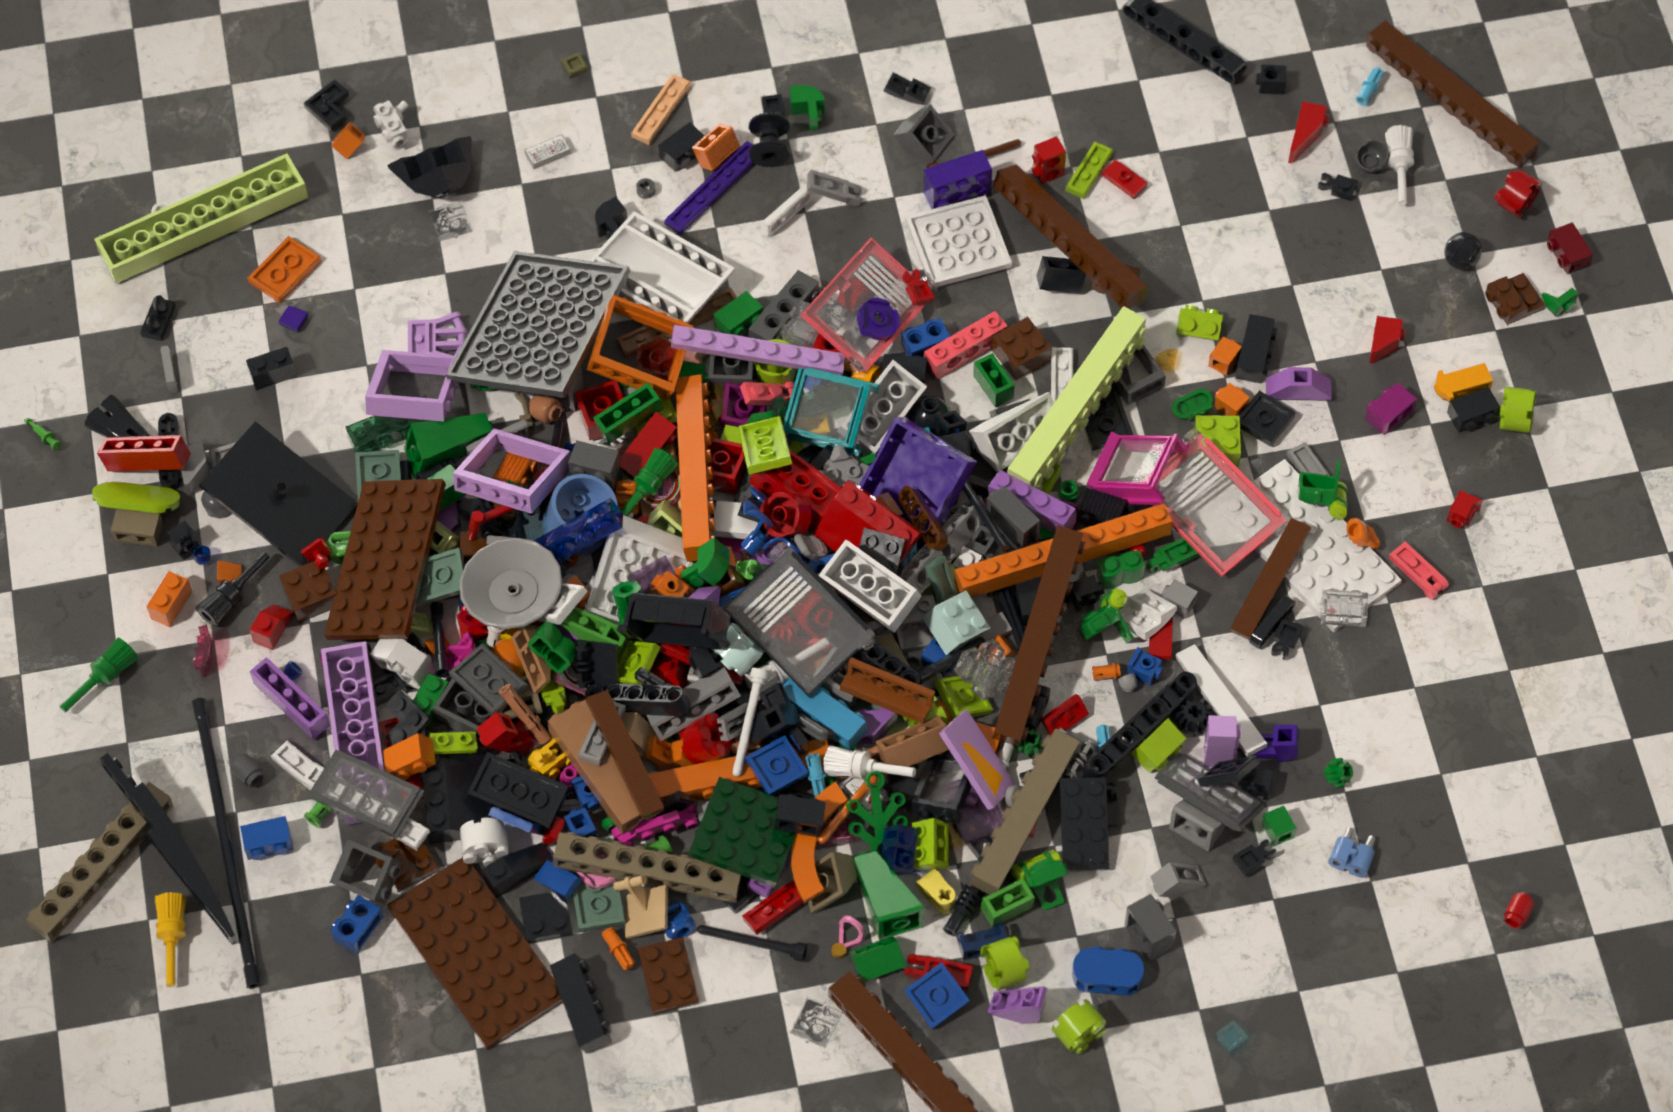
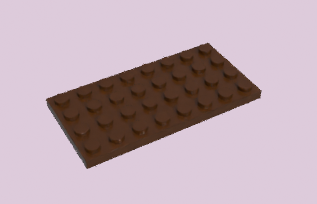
M443 479L363 481L335 590L337 594L333 598L324 633L327 640L408 639L446 486Z
M463 857L387 904L388 910L487 1051L563 1002L554 978L473 865L464 863Z

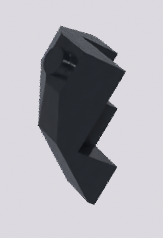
M471 136L457 138L443 146L428 148L414 156L402 157L387 166L390 171L415 193L449 198L456 194V190L463 187L471 174Z

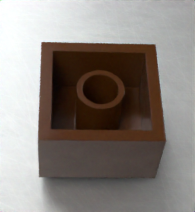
M1029 317L992 336V352L1015 381L1051 361L1052 346Z
M315 561L279 575L282 588L298 623L331 610L333 598L337 593L326 570L318 569Z

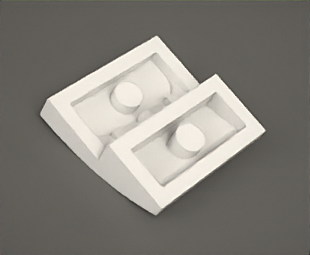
M1145 588L1130 597V605L1121 610L1120 613L1130 632L1147 640L1170 620L1177 611V606Z

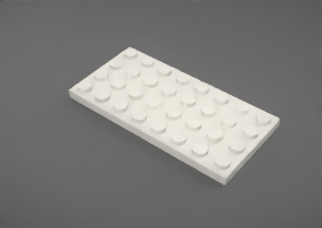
M1284 459L1252 481L1263 495L1282 513L1281 517L1287 522L1255 551L1267 562L1291 518L1311 526V531L1284 581L1334 633L1345 624L1326 623L1324 621L1325 603L1361 605L1363 612L1401 585L1402 580L1367 545L1358 547L1357 544H1354L1347 535V523L1343 519L1337 520L1333 518L1328 511V506L1317 503L1311 505L1298 499L1297 492L1300 474ZM1238 491L1217 507V511L1246 541H1249L1270 523L1241 491Z

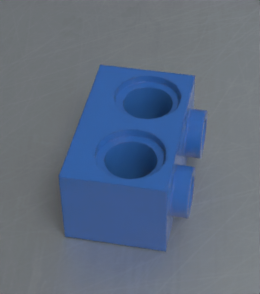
M941 318L928 320L922 325L910 327L901 332V345L907 356L917 355L924 357V351L949 338L950 334Z
M357 895L354 901L351 900L347 904L343 916L340 919H336L333 923L331 933L334 941L357 954L383 919L381 908ZM362 911L367 912L365 916H357ZM354 930L352 934L344 935L345 931Z

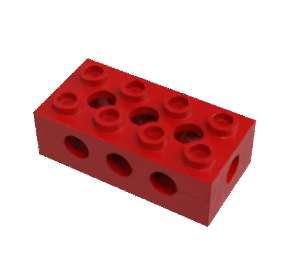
M789 449L791 465L754 473L751 475L749 483L768 497L777 492L794 493L804 497L811 504L812 518L809 528L815 531L832 501L841 490V487Z

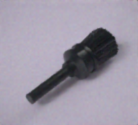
M262 552L236 580L232 579L231 582L222 580L211 594L200 601L195 609L202 619L214 627L218 626L228 611L243 599L240 592L243 589V585L270 558L266 552Z

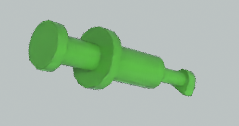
M30 418L24 419V422L27 425H31L33 431L41 437L43 444H50L54 451L60 449L62 443L54 439L55 434L53 432H47L41 425H36L32 422Z

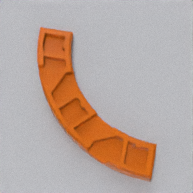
M836 782L825 788L815 797L819 801L826 802L822 827L848 801ZM796 833L791 846V866L795 885L805 904L824 893V888L816 873L814 861L818 837Z

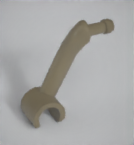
M516 391L514 396L521 402L524 415L519 416L520 421L524 419L528 427H532L533 422L528 400L523 393Z

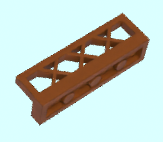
M854 658L849 660L847 674L840 685V691L924 724L933 708L935 691ZM854 668L861 670L864 674L855 671ZM876 677L883 679L884 682L879 681ZM898 686L903 687V688L905 689V691L902 690V689H899ZM918 694H921V695L926 696V697H928V698H927V699H924V698L920 697Z

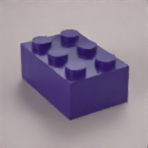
M983 150L924 169V195L931 209L982 197L991 193L992 167Z

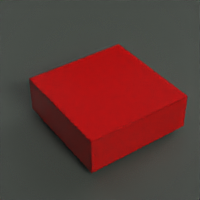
M559 816L556 817L551 830L546 828L542 838L543 843L550 845L557 841L565 819Z

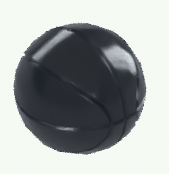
M1459 232L1451 236L1444 248L1447 262L1452 267L1460 270H1466L1476 265L1482 254V246L1478 238L1467 232Z

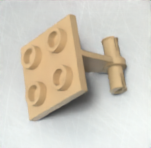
M643 875L634 878L628 876L622 881L613 883L616 892L627 889L631 893L626 895L625 938L630 939L667 929V885L646 889L641 886L646 884V877Z

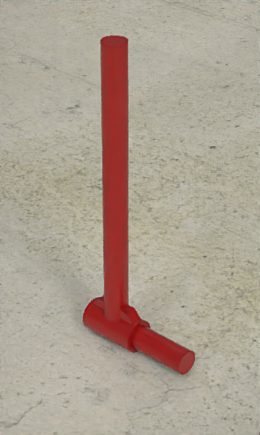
M555 488L548 494V496L553 494ZM502 505L486 513L474 511L469 522L468 539L474 541L478 531L481 529V525L485 522L516 509Z

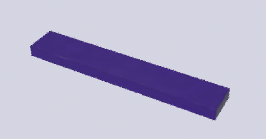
M746 141L664 220V224L679 235L690 227L754 165V162L749 157V150L753 144Z

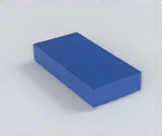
M548 860L534 877L536 882L566 899L570 898L582 881L579 877L565 869L553 867V863Z

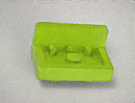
M1186 305L1185 309L1180 308L1176 334L1219 341L1223 315H1219L1220 310L1207 308L1206 312L1198 311L1196 306Z
M476 731L430 733L429 738L433 739L435 754L477 752Z

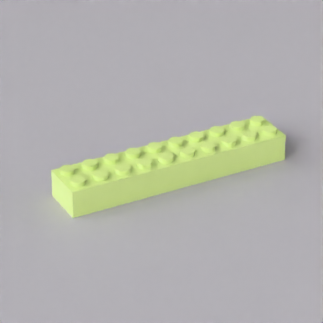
M286 153L101 235L94 240L98 252L115 283H119L307 199L308 194L303 179Z
M1125 306L1122 307L1010 464L1007 471L1008 474L1041 490L1042 482L1044 479L1048 480L1051 477L1056 462L1060 463L1063 460L1066 448L1068 446L1071 447L1076 441L1078 431L1084 430L1090 414H1095L1098 410L1102 397L1106 398L1111 391L1112 383L1120 379L1124 366L1130 365L1134 358L1133 353L1136 349L1140 350L1145 342L1144 334L1147 330L1145 327V317Z

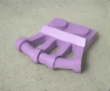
M454 312L438 319L408 320V352L449 355L437 350H456L454 355L456 356L469 334L468 329L465 328L462 322L463 317L461 313ZM450 323L454 324L455 327H456V328H440V327L445 326V325H448V324H450ZM457 337L458 340L437 341V338Z

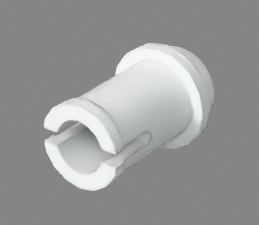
M487 626L489 630L487 644L493 647L494 640H496V643L501 640L500 634L505 629Z
M1003 742L1000 744L997 757L1004 768L1008 770L1014 746Z

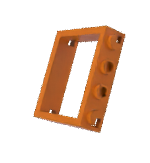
M612 295L607 303L586 370L636 389L649 382L659 398L668 401L675 390L686 350L676 349L667 381L600 355V351L612 313L614 312L671 335L674 325L690 328L694 326L683 322L681 319L677 320L669 317L664 312L651 310L643 304L628 301L625 297L621 298Z

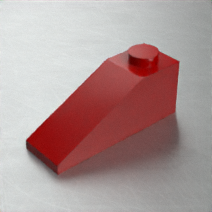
M1302 101L1288 163L1292 164L1321 135L1322 128L1327 127L1329 115H1326L1327 106Z

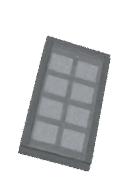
M335 750L308 797L398 839L425 791L340 750Z
M1179 753L1156 774L1155 779L1158 780L1159 784L1234 831L1238 830L1240 832L1264 809L1261 801L1231 782L1200 787L1198 779L1209 769L1186 754L1182 755Z

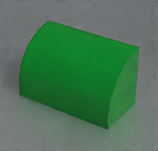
M893 936L849 951L857 975L864 982L906 967L898 940Z

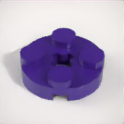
M871 298L859 308L857 323L863 336L874 340H888L896 332L900 325V317L896 309L893 310L889 306L890 302L882 298ZM876 315H878L879 319H881L883 322L878 323L874 319Z

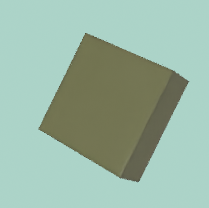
M580 52L561 60V64L570 79L589 71Z

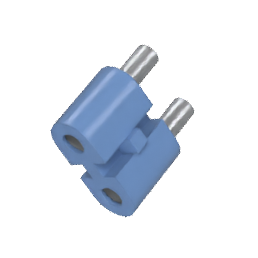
M1347 827L1343 837L1337 838L1328 863L1333 868L1344 871V869L1350 870L1349 874L1356 877H1366L1375 855L1372 847L1376 838L1369 835L1366 843H1360L1358 846L1351 839L1354 830Z

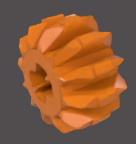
M624 479L617 482L615 487L618 505L617 513L622 511L636 492L635 488L637 485L634 480ZM640 501L633 509V515L639 513Z

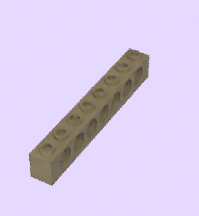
M148 782L146 787L167 814L173 807L170 796ZM131 803L126 804L121 809L120 815L114 821L108 823L104 833L92 841L88 851L77 858L71 870L61 876L55 888L49 890L38 907H34L29 912L26 920L30 928L50 943L55 941L147 837L148 832L152 830ZM134 824L132 828L125 829L127 825ZM119 841L117 845L110 846L112 842ZM103 858L102 862L94 863L97 859ZM82 876H88L85 880H79ZM67 893H73L72 896L63 898ZM58 910L54 915H48L51 911Z
M559 832L553 856V867L607 878L613 877L617 880H624L628 876L634 878L643 875L646 877L645 885L658 887L667 885L668 890L736 903L741 875L697 859H692L688 855L677 856L669 854L664 850L651 851L642 846H626L618 841L606 842L601 841L597 837H580L572 832ZM580 849L585 851V853L578 855L574 851ZM600 854H605L608 857L605 859H599L597 856ZM626 858L629 859L630 862L624 864L621 863L620 860ZM645 863H651L653 867L645 868L642 865ZM671 867L676 869V871L669 873L665 869ZM691 872H696L699 874V876L691 877L688 874ZM717 876L722 880L715 882L711 878Z

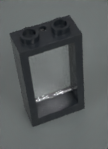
M950 750L945 751L941 755L928 758L912 799L913 817L921 819L935 818L944 823L958 825L972 785Z

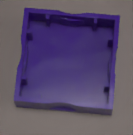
M895 417L880 444L875 460L868 467L859 486L875 498L889 492L903 513L901 517L912 525L913 523L899 503L898 495L904 486L916 488L942 526L977 461L906 417ZM920 506L916 510V516L920 513ZM930 521L926 523L925 531L929 528Z

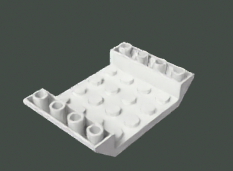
M611 512L605 532L608 534L585 611L619 625L618 608L612 595L613 587L620 584V582L637 581L641 587L642 594H651L649 593L653 587L651 582L658 573L662 575L666 571H670L675 575L674 570L677 567L685 565L688 568L693 565L694 561H686L682 538L619 513Z

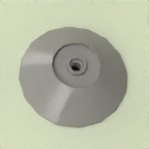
M520 538L495 541L478 550L466 563L459 581L461 601L469 614L484 625L501 629L527 626L542 618L557 602L562 587L561 567L552 552L535 541Z

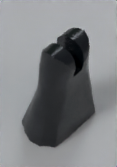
M108 395L101 402V409L98 407L94 408L85 420L86 428L106 438L150 436L147 430L114 395Z

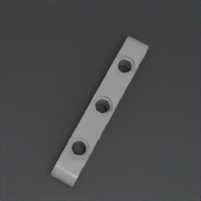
M978 496V498L980 499V501H981L982 504L984 505L985 509L987 510V507H986V505H985V503H984L982 497H981V496ZM969 499L942 526L948 536L946 547L942 551H936L928 548L925 544L902 569L900 578L917 589L920 594L931 584L925 566L939 555L945 556L949 565L960 553L963 546L969 543L980 524L984 525L983 520Z

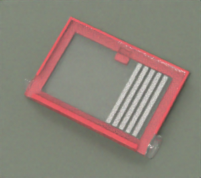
M870 238L800 316L851 361L850 367L853 371L865 373L926 304L913 306L905 289L908 284L902 278L904 272L908 270L873 238ZM927 276L920 278L921 281H927L933 295L938 291V286L934 280ZM871 298L887 300L891 303L889 306L893 310L896 309L899 313V328L888 340H874L860 333V327L857 323V312L863 303ZM876 315L874 319L878 323L883 322L881 319H879V316Z
M1193 428L1182 438L1183 443L1190 445L1187 452H1177L1168 460L1156 486L1165 497L1163 503H1165L1173 521L1172 527L1223 577L1273 534H1276V536L1281 535L1286 528L1287 520L1208 437L1205 438L1202 433ZM1150 475L1142 482H1148Z

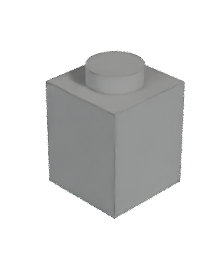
M1174 579L1170 586H1165L1161 597L1177 606L1175 614L1186 618L1197 601L1198 591Z

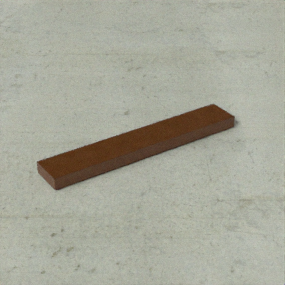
M1293 518L1290 519L1230 627V632L1250 640L1308 537L1311 526Z
M608 690L587 697L586 703L641 818L643 819L662 812L664 806Z

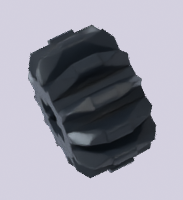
M1195 697L1192 698V702L1185 699L1183 705H1178L1177 713L1175 714V720L1178 721V729L1184 728L1185 735L1189 731L1192 732L1194 737L1198 731L1204 735L1206 733L1208 716H1214L1213 712H1211V705H1205L1204 699L1200 702H1196Z

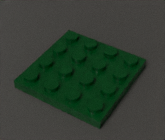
M719 777L688 856L776 888L796 833L774 830L778 797L769 796L767 793Z

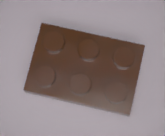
M683 937L638 947L653 1015L699 1004Z

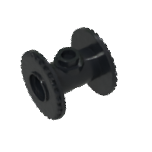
M773 112L762 113L752 117L748 126L749 131L754 136L759 137L760 142L750 148V160L762 167H776L786 163L790 158V149L779 141V137L785 135L790 129V123L787 118Z

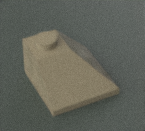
M833 851L815 862L816 873L824 888V893L808 902L811 913L818 912L848 892L857 878L852 855Z

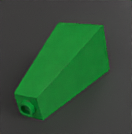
M486 413L445 418L444 422L424 421L411 423L404 450L407 459L410 461L414 479L416 480L415 474L417 472L432 469L437 463L457 457L462 459L467 456L465 446L486 437L493 430L492 422L488 421Z
M874 851L871 853L862 852L857 857H854L857 878L878 939L882 940L890 936L923 928V905L881 856Z

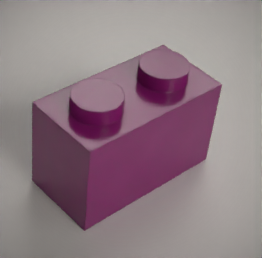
M1396 383L1392 388H1386L1379 399H1374L1367 405L1365 419L1385 435L1414 411L1417 398L1399 383Z

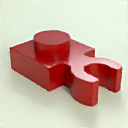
M918 269L913 271L912 276L909 275L908 271H905L902 276L904 282L908 284L905 289L913 306L932 303L935 299L927 281L920 280L921 274Z

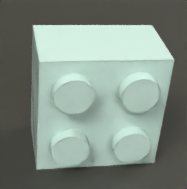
M967 591L934 606L922 617L946 655L981 637L990 629V626Z

